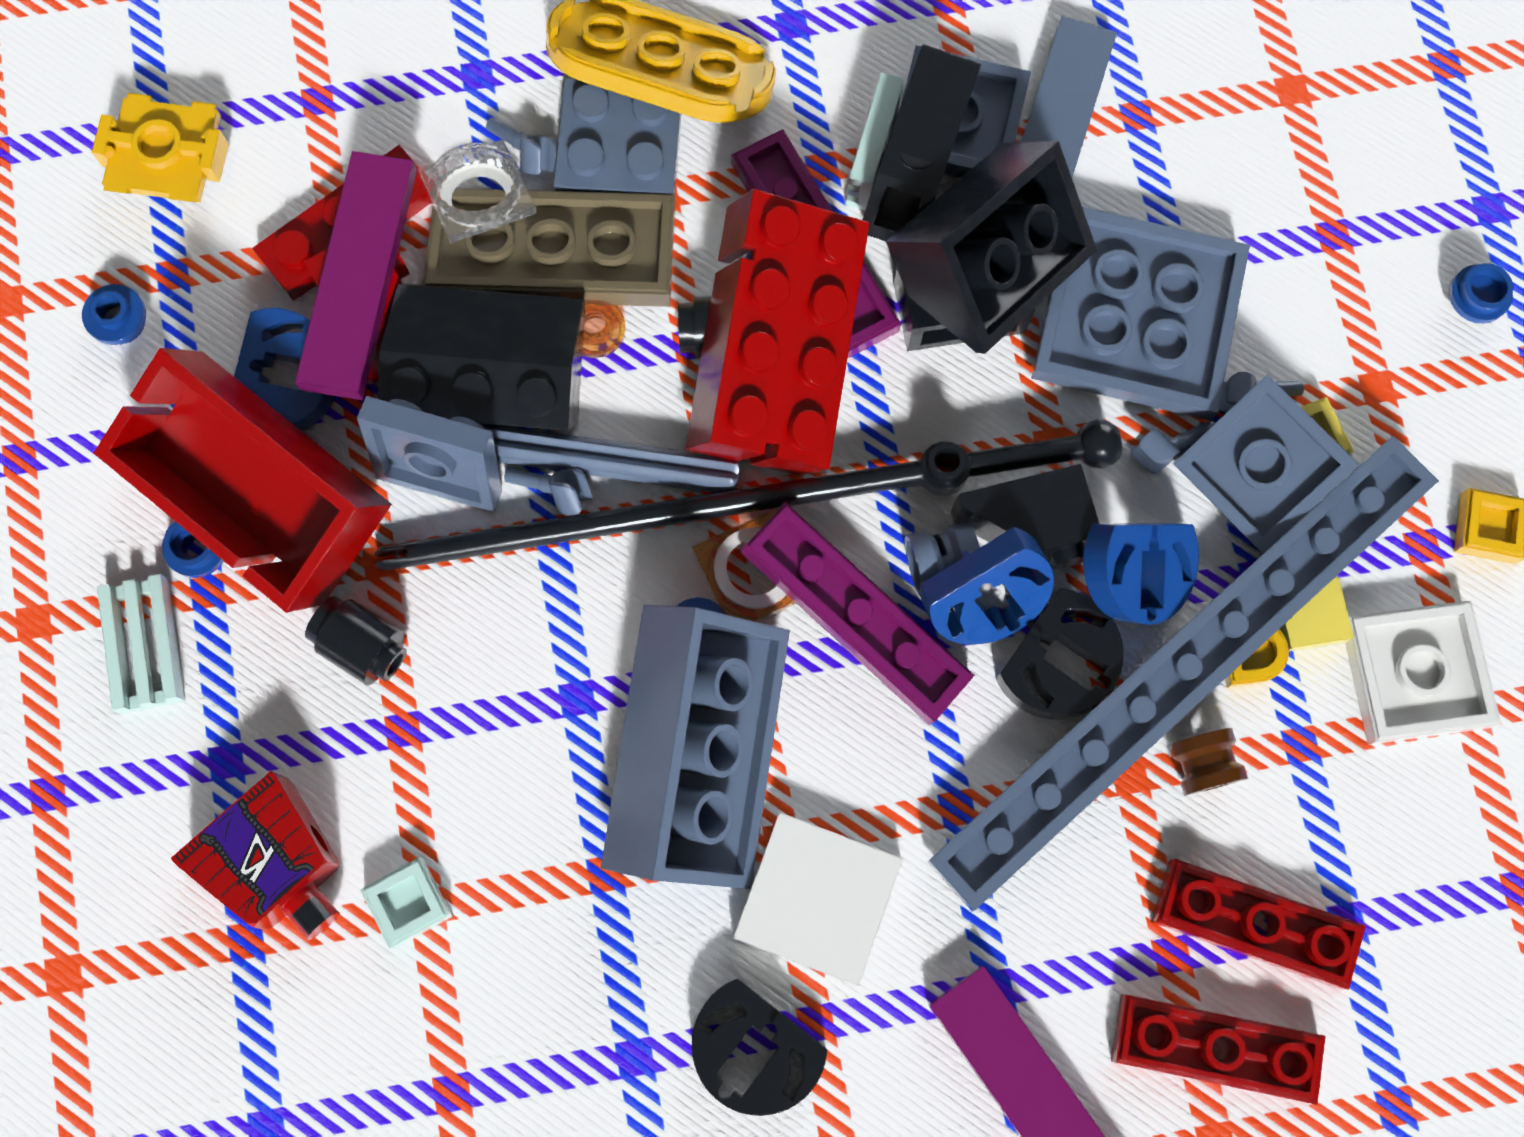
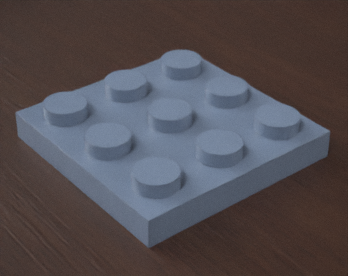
M1082 206L1097 251L1049 295L1031 379L1212 421L1219 410L1250 245Z

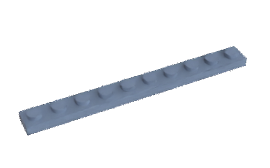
M1392 436L931 857L927 863L970 911H975L1437 484L1439 480Z

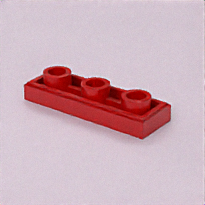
M1176 858L1170 859L1168 862L1151 923L1340 990H1349L1366 927V925ZM1257 912L1263 914L1267 920V930L1264 935L1258 934L1253 927V918Z
M1121 994L1111 1062L1318 1105L1326 1036ZM1222 1037L1228 1045V1053L1219 1062L1213 1055L1212 1046L1217 1038Z

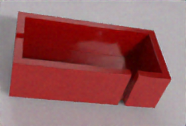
M754 188L727 206L718 261L728 263L729 265L715 273L685 450L735 461L750 458V465L798 476L830 469L870 222ZM751 251L750 259L742 257ZM766 444L774 445L766 448Z
M159 348L129 396L140 404L176 405L172 411L167 407L123 406L93 453L231 568L249 566L242 577L286 613L320 606L330 597L392 505L203 351ZM275 557H278L281 560L279 562H273Z

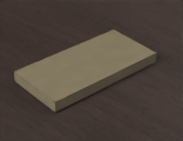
M435 188L423 285L586 299L585 304L670 307L676 211L675 194L517 190L518 202L512 215L496 227L476 231L457 227L446 219L441 211L438 200L440 188ZM455 188L451 201L454 210L460 216L469 220L479 221L489 219L498 214L505 204L506 194L505 190Z

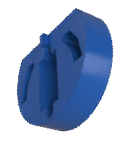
M265 308L252 311L249 315L234 377L298 429L303 431L314 425L327 413L336 396L269 384L270 380L262 374V368H273L275 360L300 364L310 320L299 313L281 308ZM292 329H302L301 333L287 331Z
M1092 524L1085 542L1083 557L1084 577L1091 598L1104 614L1118 621L1148 625L1164 622L1174 616L1189 598L1197 577L1199 547L1193 524Z
M1013 527L972 553H969L967 550L962 553L964 558L920 584L922 603L936 631L950 641L960 644L978 645L1004 639L1031 623L1041 613L1051 597L1054 586V574L1037 541L1029 533ZM985 583H989L995 588L1003 583L1011 596L1006 598L1009 606L1002 610L998 609L996 605L986 609L979 600V597L982 596L980 587Z

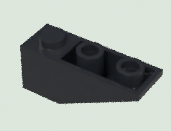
M922 44L862 219L870 222L868 236L887 241L935 200L982 63Z

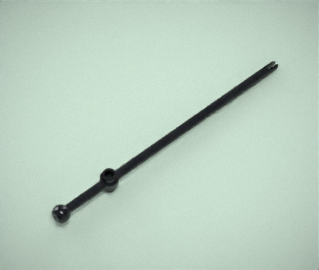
M1096 419L1084 424L1078 430L1077 435L968 453L960 445L941 441L931 445L924 452L922 459L918 461L386 545L378 548L374 556L385 557L407 553L406 557L378 561L375 565L381 570H395L780 508L785 502L790 506L919 485H923L929 492L938 496H950L958 493L965 486L969 477L1081 460L1090 468H1106L1115 464L1121 457V436L1116 425L1108 420ZM937 466H947L952 472H943Z

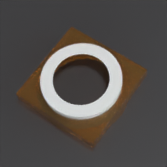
M778 508L692 546L695 557L710 586L712 595L718 605H720L723 614L758 622L772 618L796 604L778 586L761 595L745 594L733 586L727 575L726 565L731 551L740 543L751 540L778 511Z

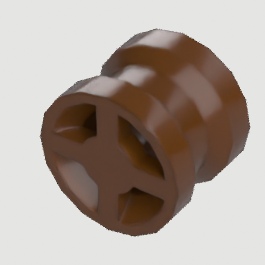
M1233 728L1200 734L1168 745L1172 758L1179 761L1183 768L1185 776L1180 784L1184 796L1202 793L1249 779L1245 766L1236 762L1232 750L1236 742Z

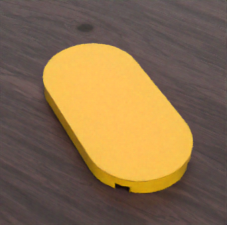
M565 0L552 10L546 22V51L550 60L563 73L576 80L696 119L718 123L737 122L751 118L763 111L772 99L776 79V68L773 61L769 63L764 58L765 50L756 41L736 31L638 0H589V2H580L578 4H575V0Z

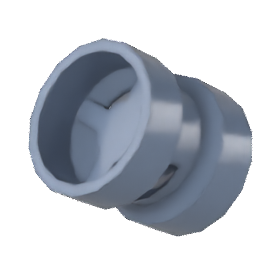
M964 521L948 525L944 533L933 536L925 531L905 536L908 566L913 584L919 596L921 583L964 558L962 555L964 551L967 550L969 553H972L980 548L977 536L970 522Z

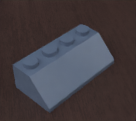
M643 605L601 869L652 881L751 889L790 630L696 607Z

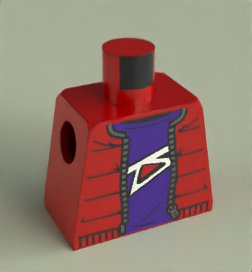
M273 771L266 774L170 858L177 867L253 928L269 930L287 916L307 940H311L327 929L340 915V912L318 888L339 869V860L295 785L289 778Z

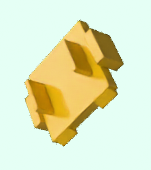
M127 93V97L123 98L118 121L113 116L101 114L91 152L102 167H106L102 181L103 190L201 203L206 178L208 181H221L229 146L222 132L218 130L221 115L217 110L216 104L192 101L191 106L153 102L150 95Z

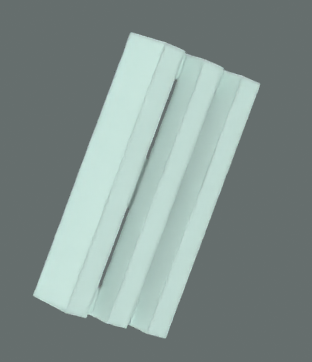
M883 72L880 74L850 173L846 206L861 210L866 209L899 111L904 78Z
M162 574L148 576V580L139 582L136 579L122 581L123 585L114 587L111 584L97 586L112 711L125 714L185 701L169 579ZM145 596H150L162 682V690L155 692L153 691L148 638L141 598ZM120 601H125L136 696H132Z

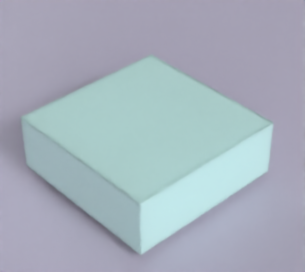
M421 857L360 889L389 949H396L453 917L424 858Z

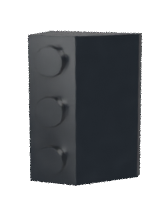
M1059 141L1002 143L886 241L908 296L975 353L986 354L1097 251Z
M397 284L380 347L378 399L386 402L392 399L405 400L416 405L425 413L447 419L465 417L482 424L568 431L578 423L586 299Z

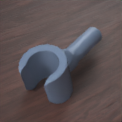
M494 117L487 121V131L511 144L513 148L520 150L521 172L532 175L540 174L541 169L555 172L556 141L554 138L544 135H526Z
M1245 371L1237 372L1228 381L1224 382L1218 412L1226 414L1260 381H1256L1255 375ZM1301 380L1276 381L1289 396H1301L1304 392V384Z
M1209 420L1182 434H1178L1171 441L1155 427L1141 439L1138 446L1130 454L1148 472L1157 474L1179 453L1192 446L1215 422Z
M577 467L566 468L553 475H541L507 468L504 475V480L507 483L537 489L543 493H552L559 514L564 516L580 513L582 511L580 500L593 499L586 476Z

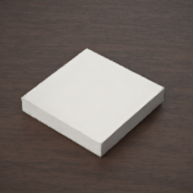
M1472 600L1349 616L1354 638L1345 644L1368 745L1490 729L1502 725Z
M779 812L733 939L859 986L903 858Z

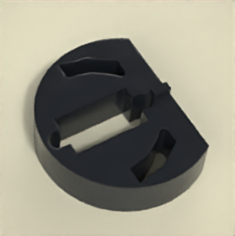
M1059 588L996 677V681L1006 697L1017 707L1029 714L1046 719L1076 717L1100 703L1117 683L1124 659L1121 634L1113 618L1104 614L1092 598L1074 590ZM1061 617H1084L1102 625V627L1098 628L1087 622L1063 623L1061 622ZM1056 639L1102 671L1097 680L1104 684L1105 689L1096 684L1088 690L1047 662L1043 657L1048 650L1042 647L1040 642L1050 646ZM1025 669L1030 671V677L1035 689L1048 703L1047 707L1031 693L1023 674Z
M739 979L726 983L710 996L698 1014L692 1034L693 1062L704 1087L724 1106L747 1115L765 1116L777 1114L801 1102L819 1081L827 1058V1048ZM736 1003L747 1011L745 1016H739L722 1022L710 1034L699 1026L715 1011ZM766 1024L775 1025L776 1032L771 1041L777 1044L778 1047L744 1094L741 1095L734 1089L728 1097L720 1096L718 1089L722 1085L723 1080L716 1074L749 1029L754 1026L761 1032ZM794 1048L803 1054L802 1079L793 1099H790L783 1093V1090L790 1077V1050Z

